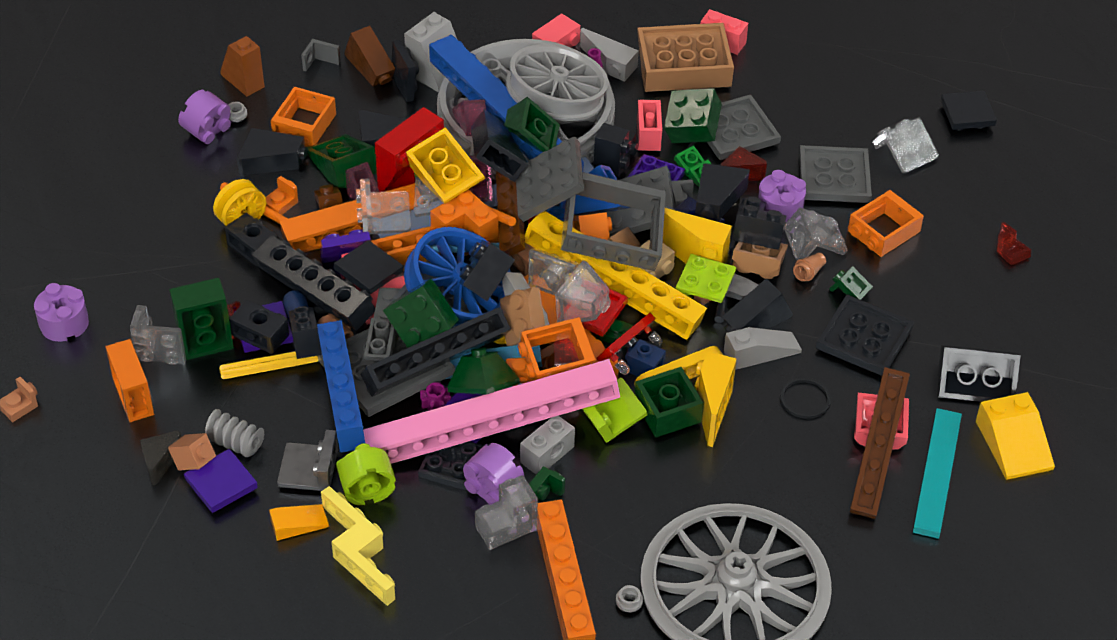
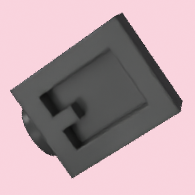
M691 179L671 181L675 211L684 213V207L688 206V199H692L694 183Z

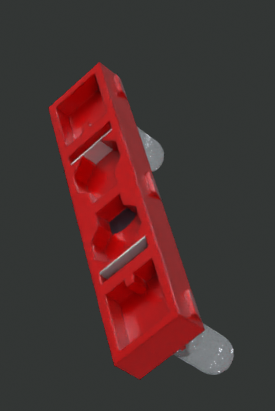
M651 312L648 313L607 347L596 359L600 362L610 358L615 362L619 358L616 355L617 351L619 352L623 346L626 350L638 341L635 336L641 331H645L646 334L652 331L648 325L651 322L653 323L656 318ZM656 331L648 336L655 346L662 345L663 340ZM623 359L614 365L623 375H627L630 372L629 366Z

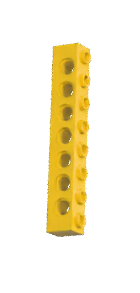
M541 212L528 224L525 233V243L581 277L590 279L627 296V304L644 315L651 312L656 318L654 321L682 338L688 340L700 325L707 308L645 270L561 250L564 222L548 212ZM572 227V232L583 234Z

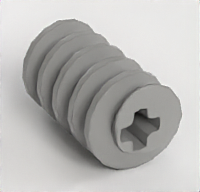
M215 409L206 423L205 433L209 441L215 442L220 446L224 445L226 449H232L235 453H241L244 457L254 455L264 440L263 428H259L256 431L254 424L248 426L247 421L242 420L239 422L236 416L230 419V414L227 412L222 414L220 409Z

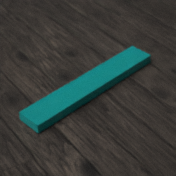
M936 409L913 533L938 539L940 537L962 413Z

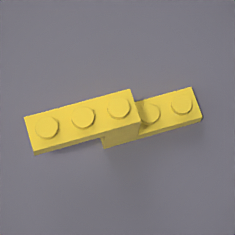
M328 486L321 491L323 508L347 529L331 541L333 558L388 606L395 600V583L388 574H382L370 559L383 549V531L376 523L372 524L368 521L359 508L351 506L342 493L335 492Z

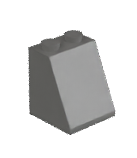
M433 12L404 33L405 48H409L412 60L416 61L419 67L416 80L439 92L445 76L430 62L429 44L451 34L456 39L457 37L451 21Z

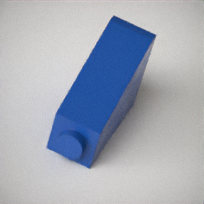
M599 165L589 172V174L617 180L609 166ZM576 195L574 216L610 212L630 207ZM566 200L559 203V206L562 209H564V211Z

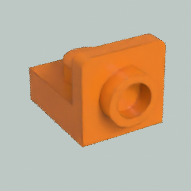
M280 176L277 178L278 188L266 196V206L283 215L298 203V193L294 182Z

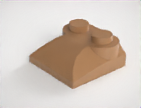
M738 242L733 251V266L740 273L752 272L759 274L762 278L772 279L774 276L779 275L788 245L781 243L779 250Z
M539 287L525 290L518 289L511 295L500 299L501 310L511 328L505 335L507 346L518 345L521 342V332L545 326Z

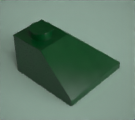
M526 97L507 110L504 126L521 140L542 153L556 146L560 124L530 98Z
M476 348L471 350V354L460 358L447 388L448 392L490 394L518 384L520 381L519 377L497 352H486V348Z

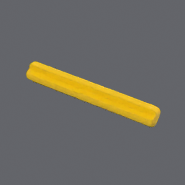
M292 351L222 364L219 369L221 378L229 379L318 362V356L297 359L296 352Z

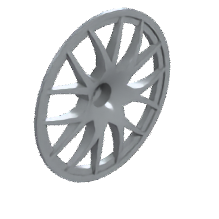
M714 504L693 509L676 517L665 525L651 541L644 555L641 567L640 582L645 605L657 626L671 640H708L701 636L721 620L724 640H731L730 619L731 615L738 608L749 614L758 640H765L762 620L779 630L787 632L786 635L775 640H810L825 620L830 606L832 594L831 577L826 560L819 547L810 536L790 520L767 509L752 505ZM722 516L741 517L731 543L711 518ZM747 518L759 520L773 526L763 547L756 554H745L739 549L741 535ZM704 520L716 540L722 555L709 556L688 538L683 529ZM777 529L790 536L800 546L799 548L769 554ZM678 534L692 558L662 554V551L672 538ZM806 554L811 562L814 573L800 577L780 578L772 577L765 570ZM658 562L701 573L704 578L690 583L662 582L656 580V569ZM816 581V597L813 604L789 591L790 589ZM659 590L686 595L687 597L668 610L660 596ZM761 597H772L809 611V613L795 627L774 614L765 605ZM703 600H716L717 606L713 613L693 632L675 618L676 615Z

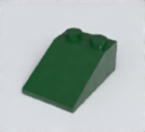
M347 134L308 147V156L326 179L339 188L350 187L352 182L369 180L374 174H377L374 146Z

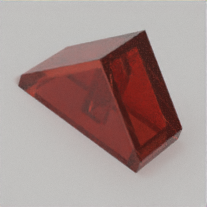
M739 146L721 163V166L750 169L748 181H760L766 176L767 161Z

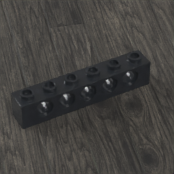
M271 235L252 254L263 271L292 290L300 291L309 301L329 314H333L355 331L375 312V307L371 302L373 298L368 292L363 289L361 291L357 290L348 279L343 281L330 268L328 270L324 269L315 258L310 260L301 249H293L283 238L279 240Z

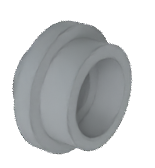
M231 102L228 104L230 106V121L240 122L247 117V109L241 102Z
M627 585L622 587L616 594V604L625 612H635L643 604V595L637 587Z

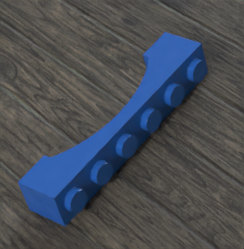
M342 320L317 324L340 453L352 451L358 445L365 444V437Z

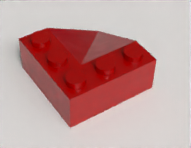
M423 107L375 142L378 193L414 183L416 186L423 184L420 179H415L414 171L410 167L406 152L444 129V119Z

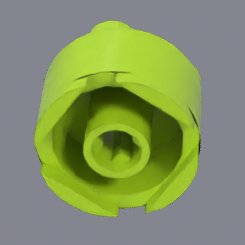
M367 443L360 444L355 448V451L347 454L336 463L347 501L352 504L365 505L364 501L373 499L374 503L380 502L395 490V475L389 456L383 449L370 447Z

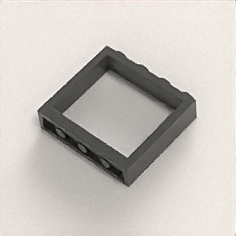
M583 172L584 191L576 195L652 212L649 249L572 232L576 197L574 195L566 199L561 250L655 271L662 257L666 191Z

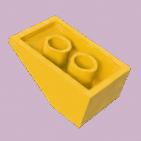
M446 127L406 152L412 170L422 183L444 204L485 179L484 175Z
M665 208L663 243L674 250L675 256L685 264L690 254L726 264L732 226Z
M707 351L704 361L699 360L696 375L700 376L697 377L694 388L704 402L702 425L707 445L713 447L733 391L737 359Z
M1028 392L980 403L976 423L1006 480L1054 470L1055 465L1039 411Z

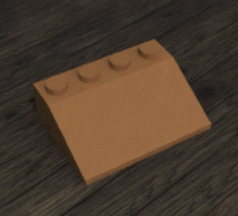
M724 23L639 27L637 29L645 92L732 87L734 65Z

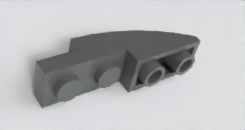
M379 288L374 318H371L364 360L380 361L393 355L399 334L383 310L401 288Z

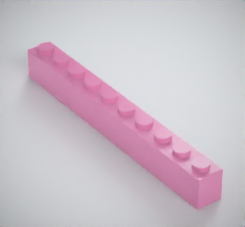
M607 359L364 429L365 443L369 444L370 447L383 449L388 454L392 464L620 398L617 378L610 360Z

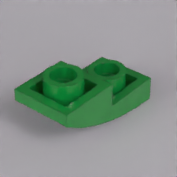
M695 146L676 154L674 157L678 166L685 168L687 177L693 180V183L699 187L703 163L711 164L708 159L705 161Z

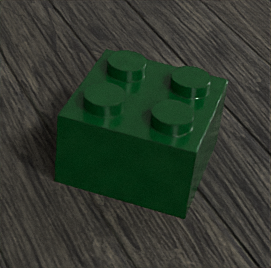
M715 89L671 91L664 129L672 143L715 141L722 106Z
M432 278L392 301L383 310L407 348L451 329L459 320Z
M682 367L635 381L634 394L648 412L644 419L655 438L702 422L704 402Z

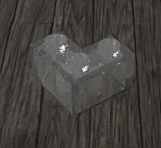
M523 475L514 479H508L499 484V501L490 505H484L475 511V527L489 550L537 530L538 497Z

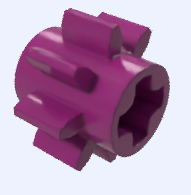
M439 382L429 384L426 391L421 390L422 409L427 408L430 411L444 407L451 400L448 388H445Z

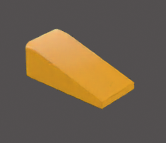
M322 504L279 507L269 510L277 541L329 527Z

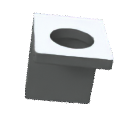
M316 39L311 40L301 55L303 71L305 72L315 59L337 65L341 62L340 47L338 45Z

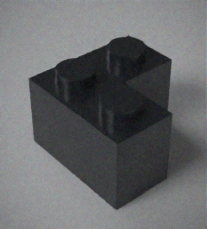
M603 123L595 136L593 168L599 165L609 166L615 177L619 178L622 171L627 170L631 156H635L637 153L636 132Z
M743 198L737 213L732 240L779 250L787 215H782L781 212L776 210L765 211L766 202L761 201L759 198Z
M482 240L480 244L476 242L469 252V255H471L469 258L471 265L467 264L459 275L461 277L459 283L480 298L488 301L515 259L492 243Z

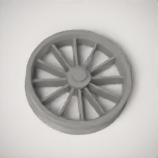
M551 44L531 45L518 50L511 58L510 71L506 78L507 91L517 103L528 97L554 120L579 121L596 115L603 106L604 94L609 84L606 72L592 58L579 51Z

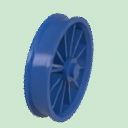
M442 227L426 233L419 240L406 260L404 279L409 292L427 281L422 279L420 273L436 277L433 278V281L437 287L444 286L445 288L442 295L444 297L447 293L454 295L452 310L459 319L452 327L454 328L485 314L481 312L477 302L489 312L500 307V299L505 297L502 280L492 294L498 297L497 303L492 298H489L488 301L480 298L459 283L461 280L459 275L467 265V263H464L465 251L470 252L476 242L480 244L482 240L488 241L465 229ZM436 245L441 256L430 246ZM449 246L457 247V259H456V260H455V258H454V256H453V254H452V252H451ZM420 254L423 257H425L430 263L420 261ZM461 297L470 313L461 311Z

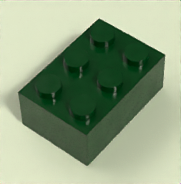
M219 278L169 289L178 339L185 360L234 349L226 297Z

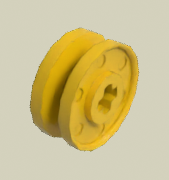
M246 179L235 180L227 184L218 193L214 201L213 211L225 226L246 212L254 219H260L266 208V197L251 181Z

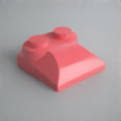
M858 393L854 439L863 446L866 445L877 395ZM904 398L893 450L907 444L908 398Z

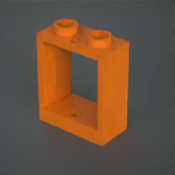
M294 87L271 119L272 131L304 137L306 147L316 145L336 116L335 98ZM298 108L320 114L313 125L291 119Z
M889 190L850 215L848 231L870 250L882 257L921 231L924 215ZM884 213L901 226L886 237H883L868 225V223Z
M580 317L521 332V342L518 343V350L520 356L526 358V373L529 379L533 378V381L590 365L596 361ZM571 337L579 361L540 371L532 347Z
M131 339L105 346L112 378L129 422L154 415L148 382Z

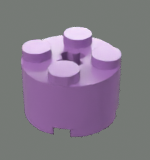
M199 90L192 94L185 102V105H187L185 112L181 111L179 114L180 126L205 144H210L217 133L220 131L225 132L231 125L229 120L230 106L208 90L207 92Z
M774 170L771 175L766 176L761 181L758 198L766 202L765 211H779L782 215H787L786 222L790 221V224L798 221L803 214L806 183L804 180L787 174L782 170Z
M51 283L37 296L34 302V310L39 328L47 339L59 342L67 341V337L73 335L78 337L88 327L87 308L80 289Z
M491 443L489 446L486 444L465 463L463 467L466 478L464 485L470 493H477L490 506L496 507L523 482L524 472L521 465L516 467L512 461L515 457L506 448L497 443Z

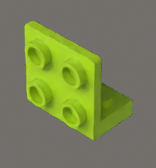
M690 254L676 285V290L691 299L694 295L722 303L735 275L736 267Z
M623 378L617 379L620 398L582 409L606 443L648 415L647 410Z

